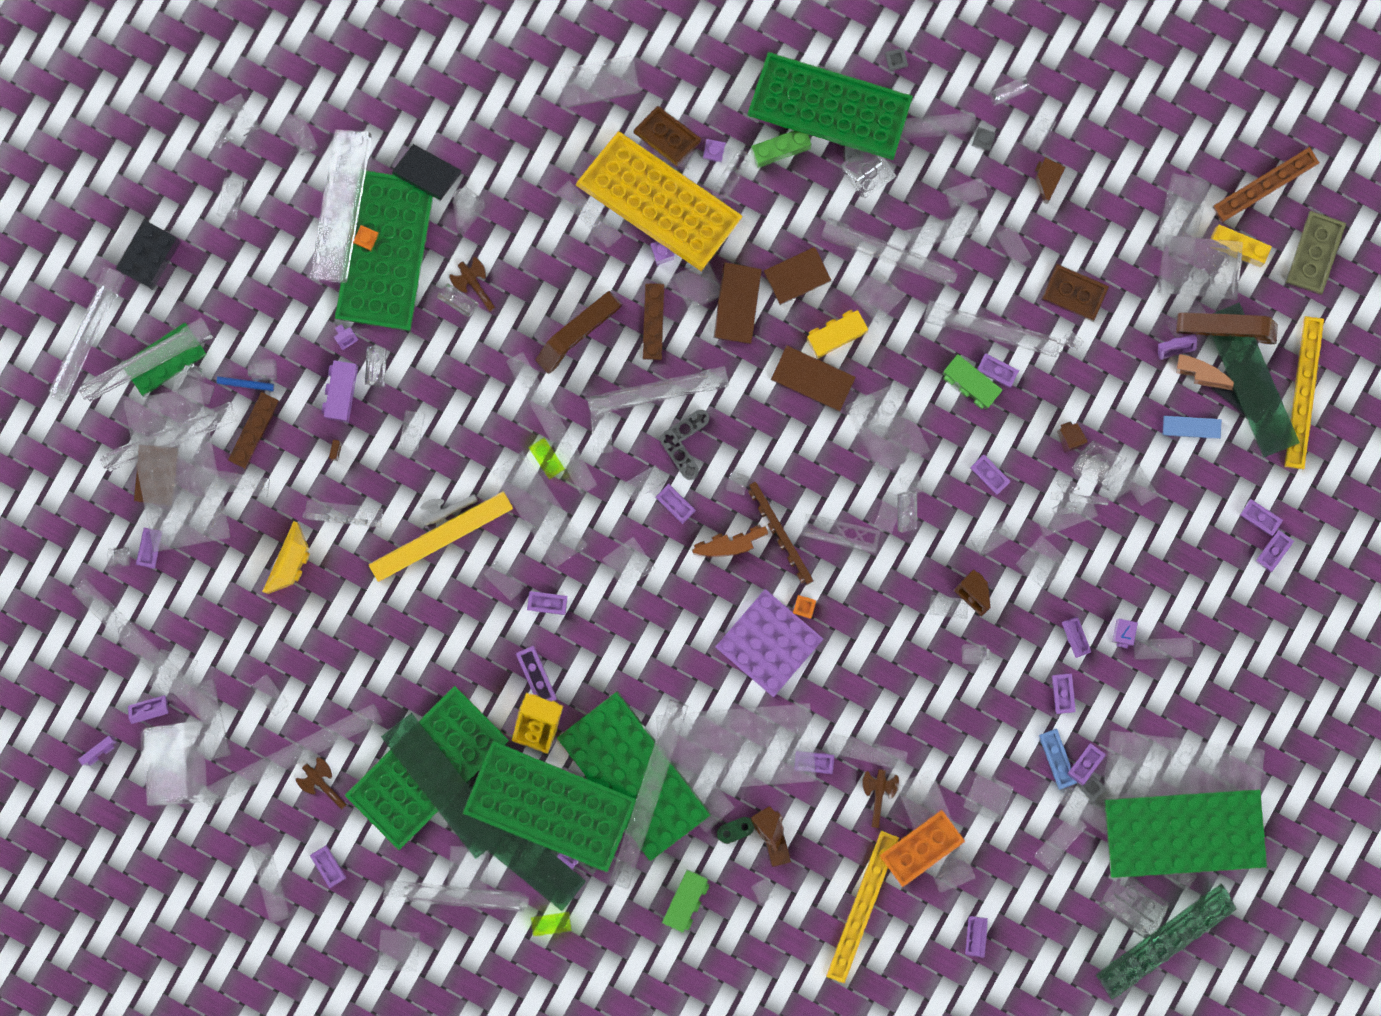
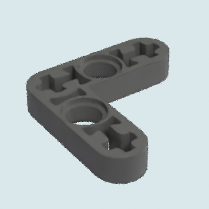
M705 410L695 411L666 430L660 437L662 446L682 476L687 480H694L699 474V469L682 442L708 424L709 415ZM697 414H700L701 416L705 415V422H697L695 424V426L697 427L696 429H694L692 423L688 421L689 419H692L693 422L697 420ZM682 424L690 426L688 434H682L679 431ZM666 435L674 437L672 442L675 446L677 443L680 445L674 448L672 452L669 451L672 448L670 443H664ZM678 450L685 453V458L681 461L674 458V453ZM689 459L691 462L687 464L690 468H695L694 476L686 475V467L683 466L681 468L679 465Z

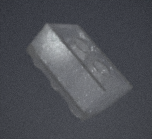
M1118 877L1104 894L1099 907L1147 940L1159 928L1170 904L1135 878Z

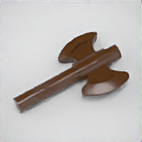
M473 257L472 266L469 268L462 261L457 265L462 274L459 276L449 275L453 286L459 291L467 293V284H469L488 311H493L496 307L477 282V277L486 279V270L483 263L478 258Z
M317 757L315 769L306 763L302 769L308 777L296 778L298 786L309 794H316L315 785H317L341 810L344 809L347 804L323 779V777L332 778V771L327 762Z
M878 769L876 779L870 775L869 771H866L862 781L866 796H870L873 790L876 793L871 826L874 828H879L884 792H887L888 798L892 799L899 787L898 775H894L892 779L886 781V770Z

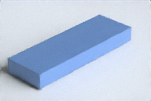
M1163 416L1162 435L1221 439L1222 419Z
M1054 729L1038 735L1058 790L1077 784L1074 779L1067 775L1072 767L1058 730Z

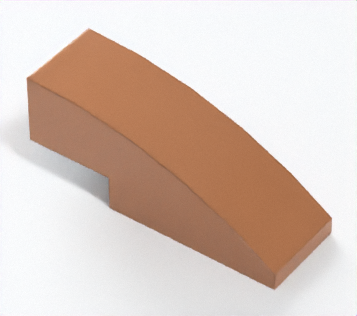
M1179 354L1176 373L1195 376L1194 384L1232 390L1234 382L1220 370L1199 359Z

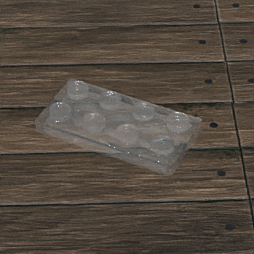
M632 55L558 70L566 108L640 93Z
M1172 174L1155 248L1193 256L1210 182Z

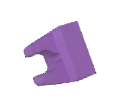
M341 324L335 328L338 335L334 338L342 350L358 341L357 336L350 327L345 330Z

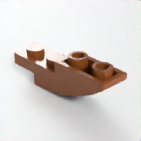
M758 525L751 528V532L743 535L742 532L733 536L732 541L729 540L728 535L723 536L720 533L711 537L713 541L708 543L702 541L695 544L692 553L693 555L703 557H727L745 553L754 549L752 541L768 535L766 526L761 528Z

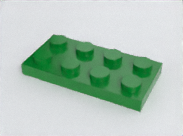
M185 322L121 365L144 397L206 356L207 353Z

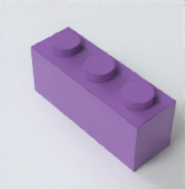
M334 360L333 365L329 366L328 376H331L330 384H326L325 388L327 401L323 402L322 414H324L326 419L349 423L358 372L357 364Z
M535 646L516 653L533 694L548 701L558 700Z

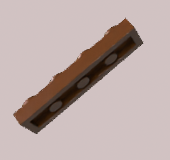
M645 283L643 360H662L664 284Z
M261 392L228 459L229 462L244 469L247 468L277 408L278 399Z

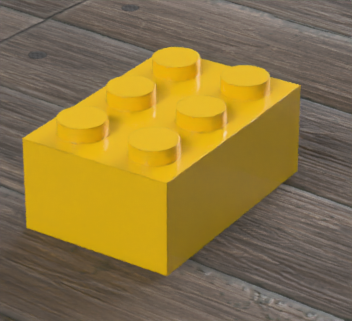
M526 693L518 713L512 741L548 754L557 731L563 706L555 701L540 698L538 695Z

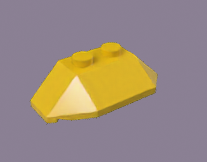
M293 521L262 592L270 594L293 585L295 581H299L302 574L300 570L302 564H306L310 553H308L309 547L299 523Z

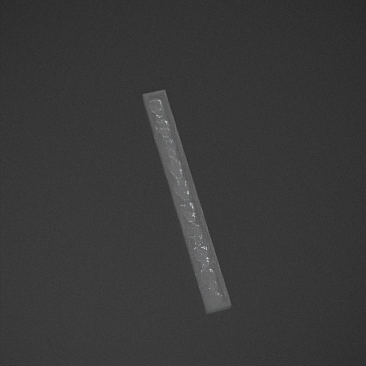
M84 578L71 592L206 725L219 714L221 710L87 579Z
M671 699L668 702L609 883L625 889L630 887L689 707L688 705Z
M372 704L200 791L209 808L383 720L375 704Z

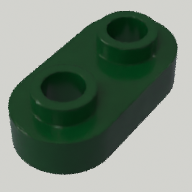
M741 817L720 826L717 831V837L722 843H732L751 835L754 831L753 823L750 818ZM743 823H747L749 826L745 831L741 829ZM725 830L730 831V837L725 838L723 832Z

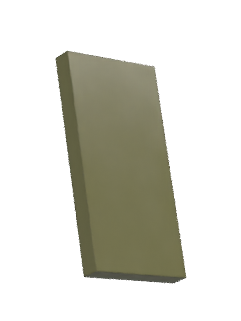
M1309 211L1285 283L1322 295L1346 223Z

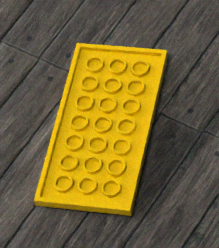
M619 131L576 183L577 187L701 272L743 217Z

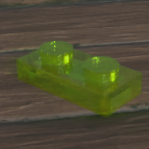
M545 437L528 447L549 480L565 470Z
M569 911L530 917L533 937L572 931Z

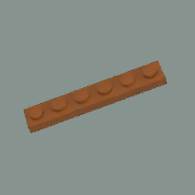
M1309 147L1218 202L1212 208L1223 223L1312 169L1320 162Z

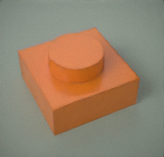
M360 225L353 243L371 251L379 233Z
M798 595L793 614L811 619L816 600Z

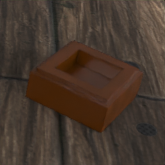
M333 439L329 454L330 460L339 461L342 448L340 441Z

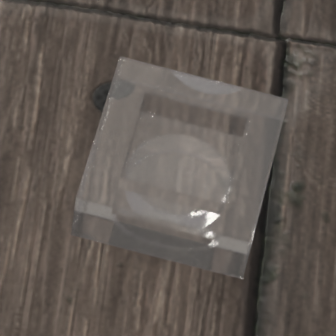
M222 121L206 132L219 149L234 138Z
M1071 330L1063 337L1065 339L1064 343L1071 349L1075 348L1078 350L1084 343Z
M194 364L191 367L185 365L182 370L186 375L203 382L206 376L201 372L202 368Z
M731 471L725 490L744 496L749 477Z
M918 473L899 479L905 497L924 491Z
M768 877L751 886L760 904L777 895Z

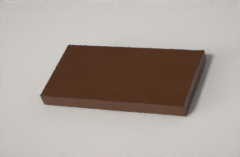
M726 262L723 264L713 338L745 344L752 343L762 269Z
M786 345L771 377V381L840 412L856 377Z

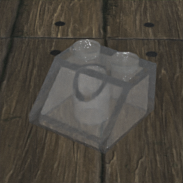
M859 151L840 165L862 198H867L896 177L883 157L864 151Z
M466 186L462 189L459 188L453 196L455 198L453 204L456 227L461 236L465 234L486 207L483 199Z
M1093 440L1081 452L1072 469L1078 476L1109 491L1127 457Z

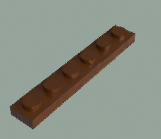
M756 481L750 484L748 494L753 501L757 500L760 505L757 508L762 517L766 516L770 522L767 526L772 534H777L779 538L777 543L781 550L787 551L789 556L786 558L791 567L795 566L798 570L796 575L801 584L805 582L806 586L813 583L812 576Z

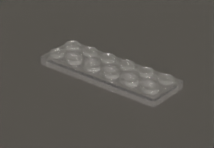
M523 451L491 472L555 567H558L587 547V544Z
M932 770L895 784L914 830L941 810L944 811L953 823ZM962 844L930 867L939 893L976 878Z

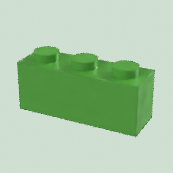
M794 130L752 145L751 152L757 168L810 150L812 144L808 134Z
M959 354L942 373L945 376L943 379L948 384H955L960 388L958 391L963 396H970L975 400L973 403L980 409L985 408L987 410L1002 392L1000 387Z
M687 869L662 923L682 933L685 929L689 930L693 919H690L693 911L697 913L701 902L698 900L701 894L705 895L709 888L708 879Z

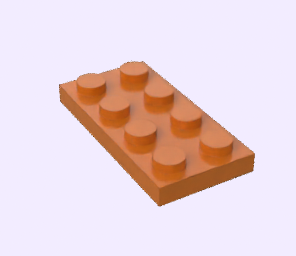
M941 810L879 856L900 885L904 887L963 844L965 840L944 811Z

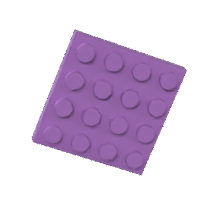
M765 589L715 648L774 697L822 642L823 638Z

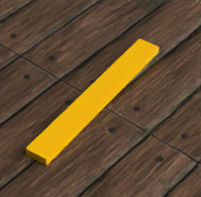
M1304 317L1284 467L1305 469L1324 319Z
M503 491L370 563L369 567L377 581L380 582L507 513L513 507Z
M880 831L826 977L845 984L888 869L879 855L897 843L899 837Z

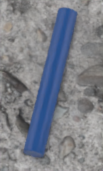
M217 376L216 380L217 384L274 391L275 384L219 376Z

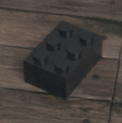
M143 220L115 269L153 291L181 241L152 223Z

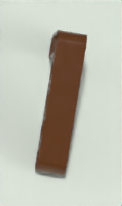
M607 291L555 333L546 342L535 361L547 374H550L559 366L570 349L616 313L623 304L610 291Z
M1178 313L1176 333L1254 337L1262 344L1273 345L1277 343L1278 324L1268 316Z

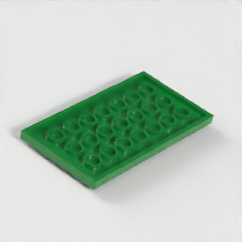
M768 52L747 116L894 160L913 96Z
M360 170L335 314L336 320L411 331L433 203L432 196L394 175ZM360 225L379 233L371 251L353 243Z
M454 686L344 796L400 850L482 768L492 741L505 745L509 740Z
M618 691L557 737L588 780L636 799L625 829L649 861H652L712 815Z
M492 741L463 814L608 872L636 799Z
M1261 789L1105 800L1111 878L1267 868Z

